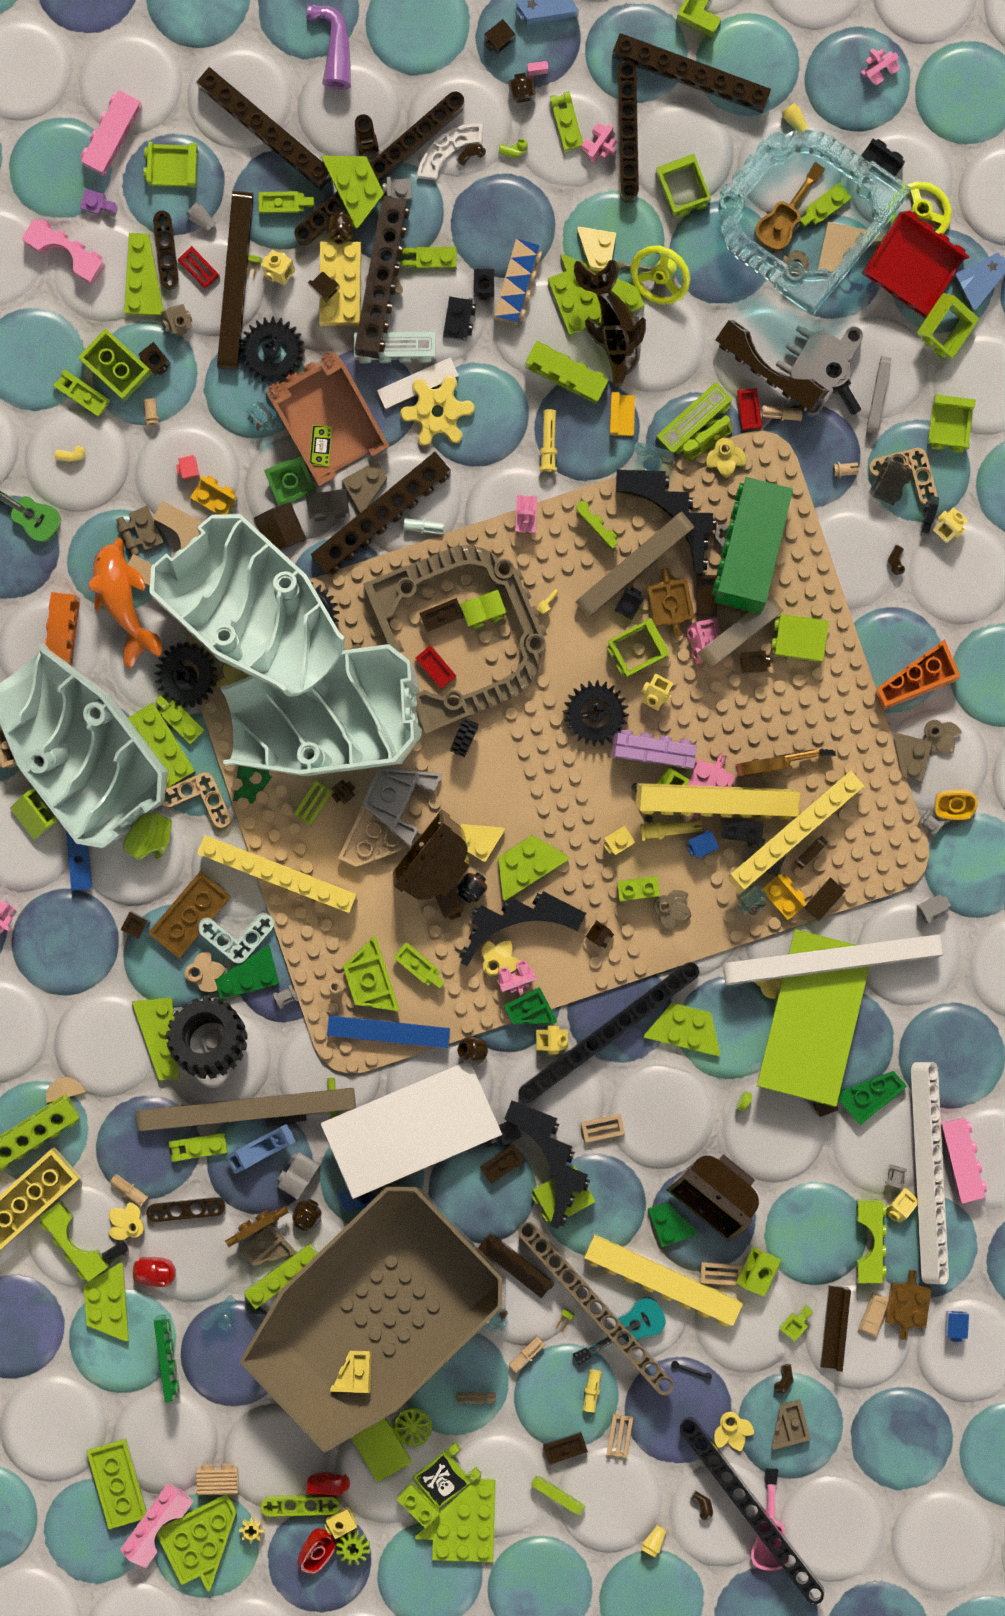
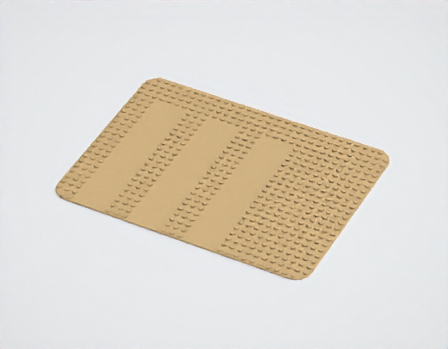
M759 430L730 437L729 439L733 441L735 447L742 449L745 453L747 463L746 466H736L729 478L723 477L717 467L707 468L706 457L710 451L715 449V446L703 455L701 454L695 458V460H687L683 453L635 470L666 471V476H669V489L665 488V491L689 492V497H693V509H689V512L713 513V518H717V527L720 525L729 526L739 483H744L746 477L793 488L768 597L771 595L784 610L780 614L829 621L823 662L774 656V650H771L772 638H776L777 630H774V618L710 670L704 663L696 665L695 659L692 656L691 643L687 636V625L717 618L720 633L722 634L750 611L717 603V616L696 615L697 575H694L693 558L685 536L588 618L575 602L673 519L661 507L647 499L632 494L616 492V476L537 502L536 533L515 532L516 510L341 568L333 575L328 573L309 579L310 582L314 583V589L319 585L322 586L321 592L328 589L327 597L334 596L331 603H338V606L333 608V610L340 612V614L334 616L339 622L334 624L345 637L343 650H349L358 643L362 648L388 644L363 583L456 546H478L490 551L499 559L510 560L514 564L515 569L519 568L524 579L521 580L523 588L527 587L530 592L531 598L528 600L531 607L535 605L537 609L539 603L545 600L555 588L559 591L552 601L548 603L551 608L548 612L541 615L537 609L539 617L536 618L539 625L543 624L547 636H544L546 646L545 650L540 654L538 670L533 681L518 696L467 717V719L478 723L479 726L465 757L450 751L463 721L462 719L429 734H425L423 726H421V738L402 764L381 767L442 773L434 793L418 786L414 787L401 816V821L419 829L411 847L441 809L447 812L450 818L459 825L468 824L505 828L486 862L467 852L470 867L453 887L464 909L460 912L462 916L451 921L449 917L444 918L436 897L428 900H419L407 892H401L394 887L393 870L411 847L358 867L338 859L362 808V803L378 767L312 776H299L269 771L272 778L263 791L257 793L253 804H250L246 798H239L238 801H233L234 791L239 790L243 783L237 778L239 765L226 766L223 764V760H229L233 752V725L230 709L223 692L218 688L217 684L216 686H211L213 694L207 693L208 700L202 698L203 702L200 708L248 851L357 894L351 912L347 913L258 878L269 914L274 920V929L299 998L313 1045L321 1060L332 1069L347 1074L363 1073L438 1047L327 1036L329 1015L450 1028L449 1044L512 1023L504 1004L520 997L518 991L510 993L509 990L502 992L497 982L498 975L489 976L485 973L483 969L485 960L482 956V948L487 941H491L495 946L503 941H511V956L521 961L526 960L536 976V980L528 982L530 987L523 989L524 994L540 987L550 1008L554 1009L681 966L684 963L693 962L817 920L803 907L787 920L766 897L761 889L778 874L782 876L786 874L793 882L791 886L795 891L799 889L806 896L807 899L804 900L806 903L809 902L830 877L846 891L823 916L826 917L903 891L915 884L925 872L930 856L928 839L923 825L918 823L920 816L907 778L902 776L897 749L885 713L876 695V687L798 458L790 444L780 436ZM728 445L722 446L723 452L728 450ZM586 501L589 505L588 510L593 516L597 514L604 521V528L607 531L611 529L617 535L618 539L616 541L618 545L613 550L605 544L577 513L576 507L578 502ZM713 530L712 535H704V538H708V550H704V558H707V571H703V575H716L721 558H723L721 557L723 548L714 538L715 530ZM719 530V538H725L727 530ZM501 565L499 572L502 575H507L510 572V568L507 565ZM474 566L457 568L418 585L416 595L411 599H402L395 616L387 619L395 640H400L404 651L401 654L410 660L414 667L420 692L426 690L430 693L444 696L450 690H457L462 695H466L505 679L514 673L523 661L519 643L524 632L505 587L493 583L487 570ZM665 568H669L671 580L687 579L695 619L680 623L682 636L677 634V637H673L670 625L656 626L670 655L626 678L625 674L620 675L616 664H618L616 657L611 658L606 648L609 646L608 640L650 618L653 620L647 586L662 582L660 569H664L665 572ZM406 583L402 585L401 591L408 594L412 591L413 587L411 584ZM631 587L641 591V596L644 597L633 620L615 612L625 589L628 588L630 590ZM499 591L506 610V614L503 615L504 619L494 623L492 620L484 622L485 626L474 630L473 627L468 628L464 617L430 632L426 631L419 613L457 598L460 605L465 601L487 593ZM646 628L615 644L629 670L659 655ZM188 632L185 642H189L190 645L196 643L198 648L204 647L203 654L209 652L208 660L214 659V663L211 666L217 667L213 674H216L218 677L213 679V681L217 683L225 678L223 672L225 663L218 660ZM533 639L530 642V647L534 650H538L542 645L538 639ZM430 645L456 674V677L442 689L415 659ZM766 650V655H770V667H767L766 672L741 674V652ZM752 657L750 664L756 668L760 667L761 660L758 657ZM185 660L186 666H191L196 670V680L199 681L197 666L193 662ZM655 673L673 683L668 692L671 694L666 706L662 704L658 711L641 702L644 695L641 691L646 681L648 683L652 681ZM597 680H599L600 686L606 681L608 689L614 685V693L619 690L621 691L618 698H626L622 705L629 706L623 710V712L629 714L628 717H623V720L627 721L628 724L620 725L624 730L633 731L632 735L640 736V733L652 734L653 739H660V736L671 737L672 742L678 743L680 739L691 740V745H697L694 768L699 759L709 764H715L719 753L727 756L722 768L736 776L731 787L795 789L800 792L798 816L850 771L862 782L864 787L740 894L727 879L729 875L798 816H792V819H780L779 816H772V819L760 818V815H752V818L740 817V814H733V817H724L764 823L760 844L722 839V816L717 813H713L712 817L701 816L700 814L699 819H696L695 816L681 815V812H674L673 815H663L661 811H654V814H649L653 817L652 822L647 823L645 821V814H642L640 810L635 808L636 792L632 790L631 786L633 783L657 784L666 767L669 766L612 758L613 736H611L612 743L604 739V746H601L600 742L597 741L594 747L592 740L585 745V738L578 742V734L571 736L574 729H566L570 722L563 721L564 718L569 716L563 713V710L569 709V707L564 705V702H571L568 698L569 694L575 696L573 688L581 691V683L587 688L588 681H591L593 686H595ZM451 695L448 698V704L451 706L458 705V696ZM591 699L583 705L581 713L587 712L592 704H600L604 708L609 707V705L601 699ZM593 708V712L583 715V717L594 715L595 718H599V714L609 710L598 711L597 708ZM611 714L605 715L602 721L598 723L591 722L589 719H584L583 722L589 727L600 728L609 722ZM812 749H833V751H836V756L834 757L818 755L813 758L791 761L790 767L786 769L738 776L737 764L754 759L772 758L778 755ZM669 767L690 779L694 769ZM254 772L250 778L253 784H258L262 780V776L258 772ZM342 779L346 783L350 781L356 788L353 790L355 796L345 804L341 801L336 803L332 796H330L311 826L294 815L315 781H318L331 791H333L331 788ZM319 787L316 788V790L314 791V793L312 794V796L300 812L301 815L305 813V811L317 795L318 791L320 790ZM324 791L306 817L310 820L327 792ZM701 820L702 825L693 827H702V833L711 830L719 848L696 859L695 855L691 857L686 846L689 845L688 840L702 833L668 835L660 840L658 838H648L645 841H641L640 823L649 825L656 824L657 821L669 824ZM625 826L635 843L615 856L613 852L609 854L603 845L606 842L604 838ZM531 835L569 856V860L507 900L511 901L514 898L534 909L535 905L532 902L537 893L542 894L545 891L587 913L578 931L565 925L548 921H528L514 924L498 931L485 940L477 948L468 967L461 963L462 959L459 956L464 946L469 947L471 940L468 938L473 929L478 930L479 926L472 923L474 919L470 918L475 907L480 908L483 905L502 916L505 913L501 911L506 901L503 900L498 857ZM822 835L829 843L804 868L800 869L794 861ZM478 872L486 878L485 883L488 889L478 902L468 903L458 895L459 890L457 886L467 873L476 874ZM658 876L660 896H667L672 890H682L689 894L684 904L690 909L691 917L685 921H676L674 929L666 928L661 924L660 915L655 912L653 907L655 899L659 896L619 901L616 881ZM666 902L661 905V908L665 909L667 907ZM757 903L766 905L756 909L759 911L756 915H751L747 912V910L755 907ZM596 920L611 929L614 934L613 938L607 936L604 940L607 944L606 948L599 947L585 937ZM373 936L377 937L400 1009L399 1011L360 1006L354 1003L343 965ZM405 942L409 943L440 971L438 976L445 981L441 988H438L434 983H431L429 986L423 983L393 958ZM495 962L490 963L489 968L491 970H495L497 968V964ZM334 978L340 979L344 984L343 991L337 995L330 993L328 990V983ZM334 983L333 988L335 990H338L340 987L339 984Z

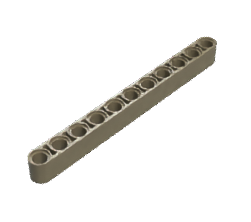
M354 1088L142 1109L136 1110L135 1113L137 1131L349 1110L356 1108Z
M531 1222L523 1223L518 1230L521 1239L653 1388L661 1395L670 1394L674 1388L672 1378L538 1227ZM529 1225L533 1228L534 1233L531 1237L524 1236L522 1232L524 1226ZM538 1241H544L547 1244L545 1252H539L536 1249ZM553 1256H557L561 1260V1264L557 1268L550 1265L549 1261ZM569 1271L574 1274L575 1278L572 1283L564 1281L563 1275L565 1272ZM579 1287H585L588 1290L586 1298L578 1297L577 1289ZM594 1302L602 1306V1311L598 1314L593 1313L590 1309L591 1304ZM605 1319H614L615 1327L607 1329L604 1326ZM619 1334H627L629 1342L624 1345L618 1342ZM634 1349H640L643 1352V1357L640 1360L632 1358L631 1352ZM647 1365H654L657 1368V1372L654 1375H648L645 1372ZM662 1380L669 1381L671 1385L669 1390H661L659 1382Z

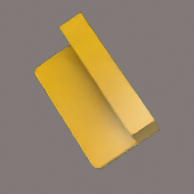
M612 392L610 435L633 436L635 396L620 395V392Z

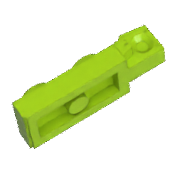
M839 182L804 210L806 215L800 219L799 223L803 228L811 222L815 225L820 224L850 201L852 197Z
M299 191L258 192L259 214L304 212V208H315L314 197H304V193H299Z
M162 695L155 700L162 707L159 711L162 717L189 744H192L205 731L180 705L175 707L174 700L168 703Z
M405 942L394 955V959L428 986L434 983L438 988H441L445 984V981L438 976L440 971L409 943Z

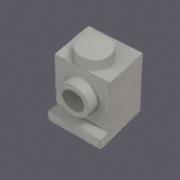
M941 894L917 905L926 923L932 922L931 917L934 920L945 915L944 911L951 907L947 897H942Z

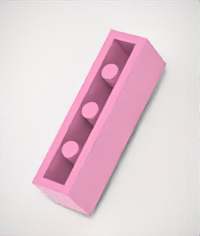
M118 90L116 95H112L107 113L104 112L102 114L98 130L95 129L90 137L91 143L88 148H84L80 157L83 166L104 177L142 108L139 100Z
M961 1117L941 1122V1131L959 1202L966 1203L986 1198V1183L984 1180L981 1181L980 1177L982 1172L981 1163L979 1160L976 1161L975 1157L977 1146L975 1141H971L970 1133H972L970 1121H966V1118Z

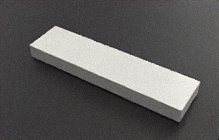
M450 357L377 390L386 410L417 396L412 388L413 382L417 379H423L429 388L433 389L442 385L445 377L453 376L457 378L459 375Z

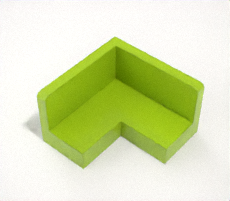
M684 0L677 14L676 21L713 38L721 18L704 10L709 0Z

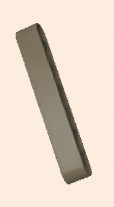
M680 512L583 594L575 603L589 618L693 530L695 526L683 512Z

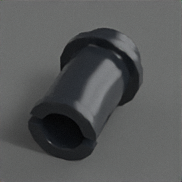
M123 1240L117 1241L116 1245L102 1253V1257L104 1260L107 1259V1264H110L121 1255L125 1256L129 1248Z

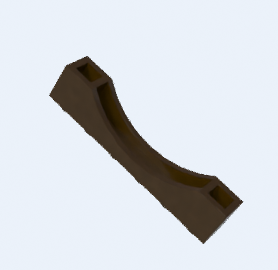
M728 320L715 339L719 343V348L727 353L729 351L733 353L735 360L741 364L746 363L749 365L751 372L757 376L762 375L765 377L767 384L773 388H780L783 391V396L790 400H796L798 407L806 412L808 410L816 411L829 392L828 389L814 379L791 378L772 369L757 352L750 331L735 320Z

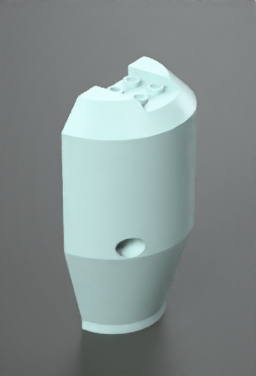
M241 514L211 515L197 527L199 536L194 537L184 549L177 551L173 558L166 553L151 566L150 594L218 660L282 690L287 696L303 694L319 683L336 664L344 649L345 637L338 631L307 575Z
M45 643L37 646L40 651L34 658L0 683V726L17 766L76 844L104 848L132 829L131 824L139 818L138 816L141 813H147L164 802L168 770L111 695L53 653Z
M389 644L343 650L329 673L314 687L297 696H287L282 690L253 676L228 686H221V691L230 709L233 725V752L229 760H223V764L226 766L239 765L299 776H312L397 765L404 762L422 734V729L418 726L416 713L417 698L415 694L420 692L416 672L410 660Z

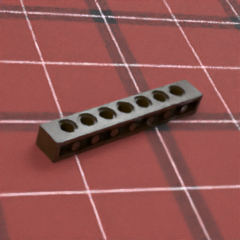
M622 33L619 34L613 49L612 58L622 62L631 61L638 68L759 113H763L771 89Z
M208 67L196 81L201 91L319 190H322L330 181L331 177L324 163L212 68Z
M382 196L354 348L355 355L379 359L380 352L384 353L386 341L383 340L384 333H388L389 321H386L387 314L392 312L393 302H390L391 295H395L396 283H393L394 276H398L400 264H397V259L402 257L403 245H400L401 238H405L407 226H404V221L409 219L410 207H407L406 199ZM397 218L398 222L390 223L388 220ZM387 237L395 238L393 242L385 241ZM383 256H390L391 260L383 261L381 258ZM383 274L388 276L384 281L378 279ZM376 294H383L385 296L381 300L374 298ZM373 313L381 314L378 319H373L371 315ZM370 332H376L378 334L375 338H369L367 336Z
M436 451L433 452L310 555L326 574L331 573L333 575L341 568L340 564L343 561H350L357 555L355 551L360 547L364 549L371 544L372 537L376 534L379 536L388 529L387 525L390 522L396 523L404 516L402 513L407 508L411 510L418 505L419 498L423 495L425 497L429 496L435 490L433 487L436 484L446 482L450 478L451 469ZM431 471L435 477L431 481H426L423 478L424 473ZM411 484L418 485L419 491L416 494L408 492V487ZM395 497H401L404 500L400 507H395L392 504ZM379 510H386L388 516L386 519L380 520L377 518V512ZM364 523L372 524V530L365 533L361 530V526ZM350 535L357 538V542L352 546L347 545L345 542L346 538ZM338 548L341 550L339 558L334 559L330 556L332 549Z

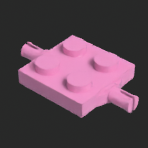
M719 753L715 764H709L699 759L687 785L731 787L736 776L722 768L727 756ZM697 813L695 818L699 819L701 813Z

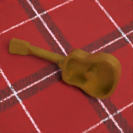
M814 162L806 176L807 179L789 204L784 201L776 203L773 211L759 220L754 235L760 245L772 252H781L789 245L793 228L798 224L801 217L796 207L812 184L825 171L823 166Z

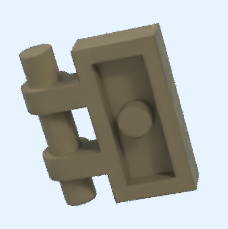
M148 506L129 513L132 520L129 523H126L123 516L116 519L119 525L117 527L119 533L123 534L126 541L125 546L132 555L139 554L137 546L141 544L145 551H148L164 543ZM133 528L136 529L139 536L137 539H133L130 530Z

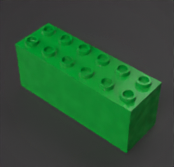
M749 477L745 478L744 483H739L735 504L730 516L731 521L725 537L727 539L721 553L723 558H721L716 574L720 578H716L711 594L715 596V603L758 614L762 613L769 593L793 488Z

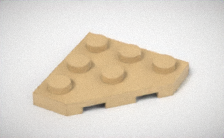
M362 806L338 859L358 867L410 847Z

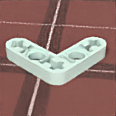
M267 913L259 914L237 940L210 918L202 919L198 924V930L204 938L235 963H241L247 959L272 930L274 920ZM268 918L269 926H263L260 929L263 933L260 935L253 927L259 928L261 926L260 920ZM211 923V928L213 931L216 932L217 929H219L220 931H218L214 935L213 939H211L210 937H212L213 934L208 930L203 932V924L208 925ZM255 933L257 935L256 941L254 943L246 942L247 934ZM221 935L228 937V943L224 946H220L217 943V939ZM243 941L249 949L246 950L244 947L241 951L242 957L237 956L234 958L235 954L233 951L235 949L240 950L242 945L239 943Z

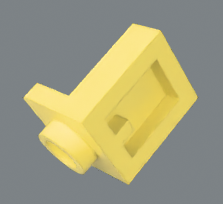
M623 826L605 837L604 840L606 842L603 845L609 854L613 852L615 856L634 844L635 841L627 828Z
M906 1188L902 1189L893 1202L886 1207L888 1216L892 1220L901 1223L908 1218L918 1205V1198Z

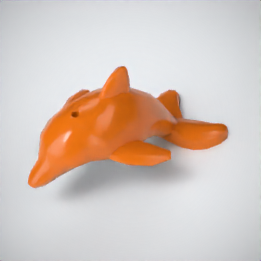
M117 538L112 544L102 547L96 554L93 563V578H91L88 587L91 591L95 592L94 609L99 611L103 604L109 615L128 632L123 651V662L127 668L131 669L143 650H148L156 657H160L162 644L160 637L156 633L140 626L132 600V587L144 591L146 586L143 576L137 569L127 564L124 558L123 540Z

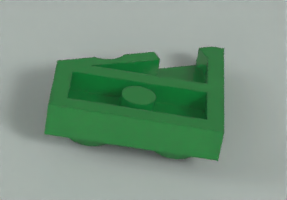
M238 766L237 778L242 781L243 786L239 790L234 791L233 801H238L239 798H246L250 804H253L257 793L263 791L272 778L269 770ZM254 772H258L262 776V780L258 784H253L250 781Z

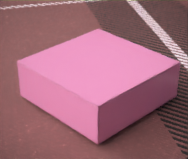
M542 61L527 64L528 76L548 74V62Z

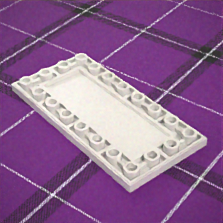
M465 1062L320 1123L352 1200L502 1135L472 1065Z

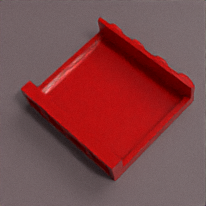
M910 210L898 213L861 274L917 314L927 318L963 260L969 259L970 256L965 253L966 250L963 247L949 242V237L935 232L931 224L917 219L918 215Z

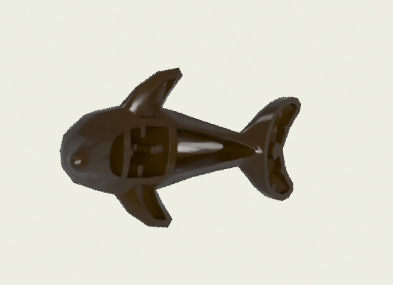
M609 260L604 269L597 274L589 270L583 262L576 261L574 264V274L577 283L584 290L596 293L601 310V326L587 318L585 320L587 332L596 344L605 349L612 368L613 383L615 387H621L626 376L636 368L639 362L641 343L646 333V319L644 317L639 319V317L633 316L627 305L612 291L619 273L618 264L615 260Z

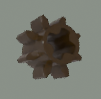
M342 779L331 788L334 792L331 796L336 803L341 801L345 804L355 796L353 790L356 788L350 781L346 783Z

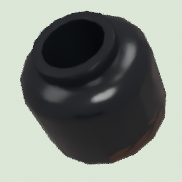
M478 872L476 874L467 873L457 886L459 890L458 895L468 903L478 902L488 889L485 883L486 878Z

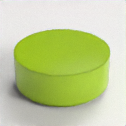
M745 1090L737 1101L736 1109L742 1112L745 1111L752 1100V1094Z

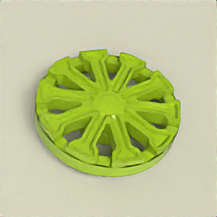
M407 1408L395 1419L394 1429L401 1442L412 1447L420 1446L431 1436L432 1421L423 1410ZM408 1412L412 1413V1418H410ZM417 1413L420 1414L419 1418H416ZM423 1419H426L427 1422H426V1423H422L421 1421H422ZM406 1431L404 1435H401L400 1432ZM410 1434V1440H407L406 1437Z

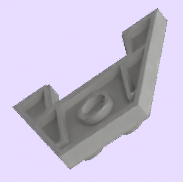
M378 767L362 806L410 847L418 828L400 820L415 786L434 793L442 773Z

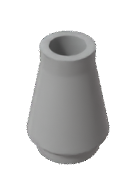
M197 202L186 213L189 220L208 232L216 224L203 205H199Z

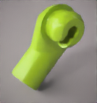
M519 139L512 147L501 144L498 154L517 158L527 151L528 142L525 139Z

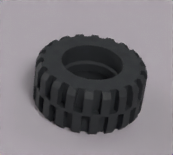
M203 997V1001H199L196 998L192 1000V1004L188 1005L185 1003L182 1005L183 1009L173 1014L175 1017L174 1021H169L168 1027L171 1030L166 1032V1038L168 1039L167 1047L177 1064L183 1070H186L188 1074L192 1076L197 1075L201 1079H205L206 1075L210 1079L217 1078L219 1073L222 1076L227 1074L226 1070L230 1067L234 1069L237 1066L235 1062L237 1060L241 1061L244 1057L242 1050L245 1051L247 1049L245 1040L248 1039L245 1024L235 1009L227 1002L223 1003L221 999L214 998L212 1001L210 997ZM207 1023H218L223 1026L224 1036L217 1048L207 1053H196L191 1050V1037L200 1026Z

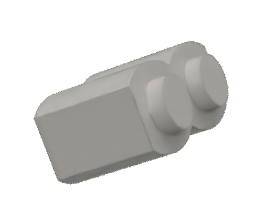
M299 1152L298 1155L295 1153L288 1161V1164L291 1165L288 1171H282L277 1179L279 1182L277 1187L297 1200L320 1166L319 1163L302 1152Z

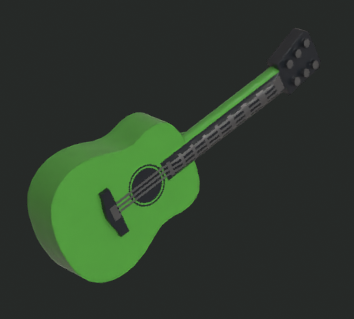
M0 490V500L13 508L11 518L16 523L22 525L32 539L38 542H47L53 538L61 525V515L55 508L46 504L36 503L28 496H23L19 501H16Z

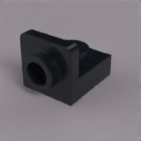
M633 587L630 590L626 588L615 612L633 620L644 599L641 596L642 592Z

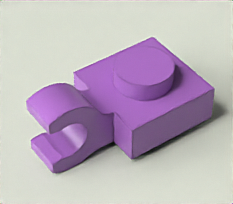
M85 189L80 209L100 215L101 210L115 213L117 205H115V202L105 200V194Z

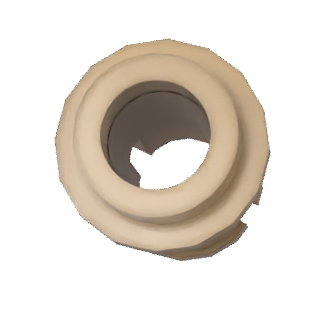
M157 399L144 400V421H146V425H156L158 420H160V417L157 416Z
M837 462V464H833V475L838 478L847 475H859L858 462L844 464Z
M334 978L328 983V990L332 994H340L344 989V984L340 979ZM334 983L339 984L340 987L338 990H335L333 988Z

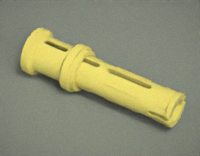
M547 409L543 410V448L540 450L541 466L539 471L556 472L555 458L558 454L555 448L556 410Z
M701 820L663 824V822L657 821L656 824L649 825L640 823L641 841H645L648 838H658L660 840L668 835L702 833V827H693L702 825Z

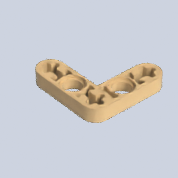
M913 448L874 459L869 465V472L874 477H882L910 469L919 502L922 505H925V502H929L922 497L925 494V489L920 490L919 487L929 483L931 487H927L928 493L937 497L927 454L922 448ZM915 452L918 455H922L920 465L925 464V467H920L917 470L914 469V467L918 466L917 460L912 459ZM900 457L903 460V466L900 468L894 467L892 464L893 458ZM888 459V466L891 469L890 471H888V467L882 468L881 473H878L877 470H873V467H875L876 462H878L879 465H884L887 463L885 460ZM918 472H926L928 480L920 482L917 479Z
M201 773L166 789V793L173 795L176 793L174 789L177 788L178 794L182 799L178 800V797H174L171 799V804L166 801L162 803L163 806L173 807L201 794L211 819L217 827L224 828L231 823L229 810L211 774ZM203 776L211 779L208 783L210 789L215 787L216 791H211L204 795V791L208 790L205 785H200V782L203 781ZM185 784L192 786L193 791L189 796L182 794L181 789ZM215 794L219 797L218 805L211 806L208 803L210 795ZM222 805L224 809L220 810L221 814L227 815L225 824L217 822L216 819L219 818L217 812L212 813L213 809H218Z

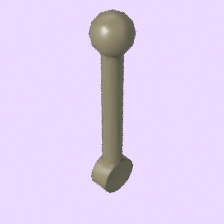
M622 261L617 262L619 269L623 267L631 268V264H625ZM639 266L638 269L651 271L653 267Z

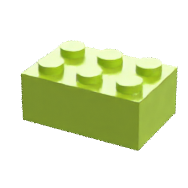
M106 328L78 356L79 360L124 402L152 374L151 370Z

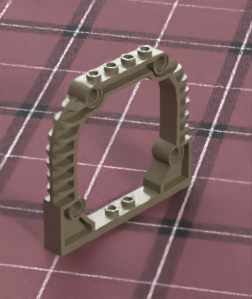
M456 546L363 583L387 643L399 653L403 652L404 649L400 640H395L387 619L395 616L402 599H411L416 595L418 585L457 568L474 566L486 569L493 583L505 587L524 633L520 638L519 646L523 661L517 670L505 679L466 695H462L457 690H450L444 696H439L426 690L415 694L417 698L416 712L425 734L434 732L521 694L533 681L538 670L540 654L545 650L546 642L544 636H547L543 624L539 625L536 618L539 617L535 605L531 607L528 599L531 598L528 588H523L521 580L524 578L520 569H515L514 564L510 560L499 559L490 551L478 546ZM501 565L509 566L510 572L507 575L500 574L499 567ZM403 584H411L413 587L412 591L408 594L401 591ZM533 639H538L542 644L538 650L530 647V642ZM451 695L458 696V705H449L448 698Z

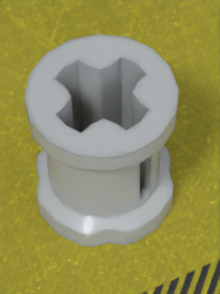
M928 809L918 823L925 825L932 831L931 834L935 835L945 821L939 820Z
M289 985L287 989L279 993H273L280 1009H283L284 1005L294 1000L296 1002L299 1001L292 985Z
M890 1164V1173L885 1184L902 1189L903 1185L901 1183L904 1172L907 1169Z

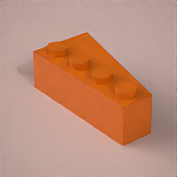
M51 592L49 618L46 624L47 638H45L44 643L53 653L72 666L80 598L72 594Z
M945 639L877 688L876 695L883 711L959 680V671Z

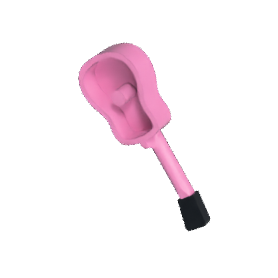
M766 1468L767 1513L781 1532L785 1534L784 1524L781 1521L775 1520V1489L778 1469ZM761 1522L759 1528L762 1531H768L770 1525L767 1522ZM757 1535L751 1549L753 1564L760 1569L768 1571L782 1569V1566ZM778 1538L771 1541L775 1548L783 1546V1542ZM789 1555L784 1558L786 1563L788 1562Z

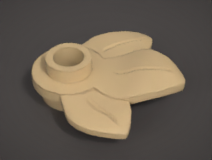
M211 952L198 954L194 963L188 965L185 969L186 979L191 983H196L199 989L205 992L218 990L214 979L220 977L225 971V967L222 964L211 961ZM193 969L198 970L199 975L197 977L192 976L191 972Z

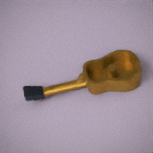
M812 749L778 755L772 758L754 759L737 764L738 776L786 769L790 767L791 761L813 758L818 755L834 757L836 756V751H833V749Z

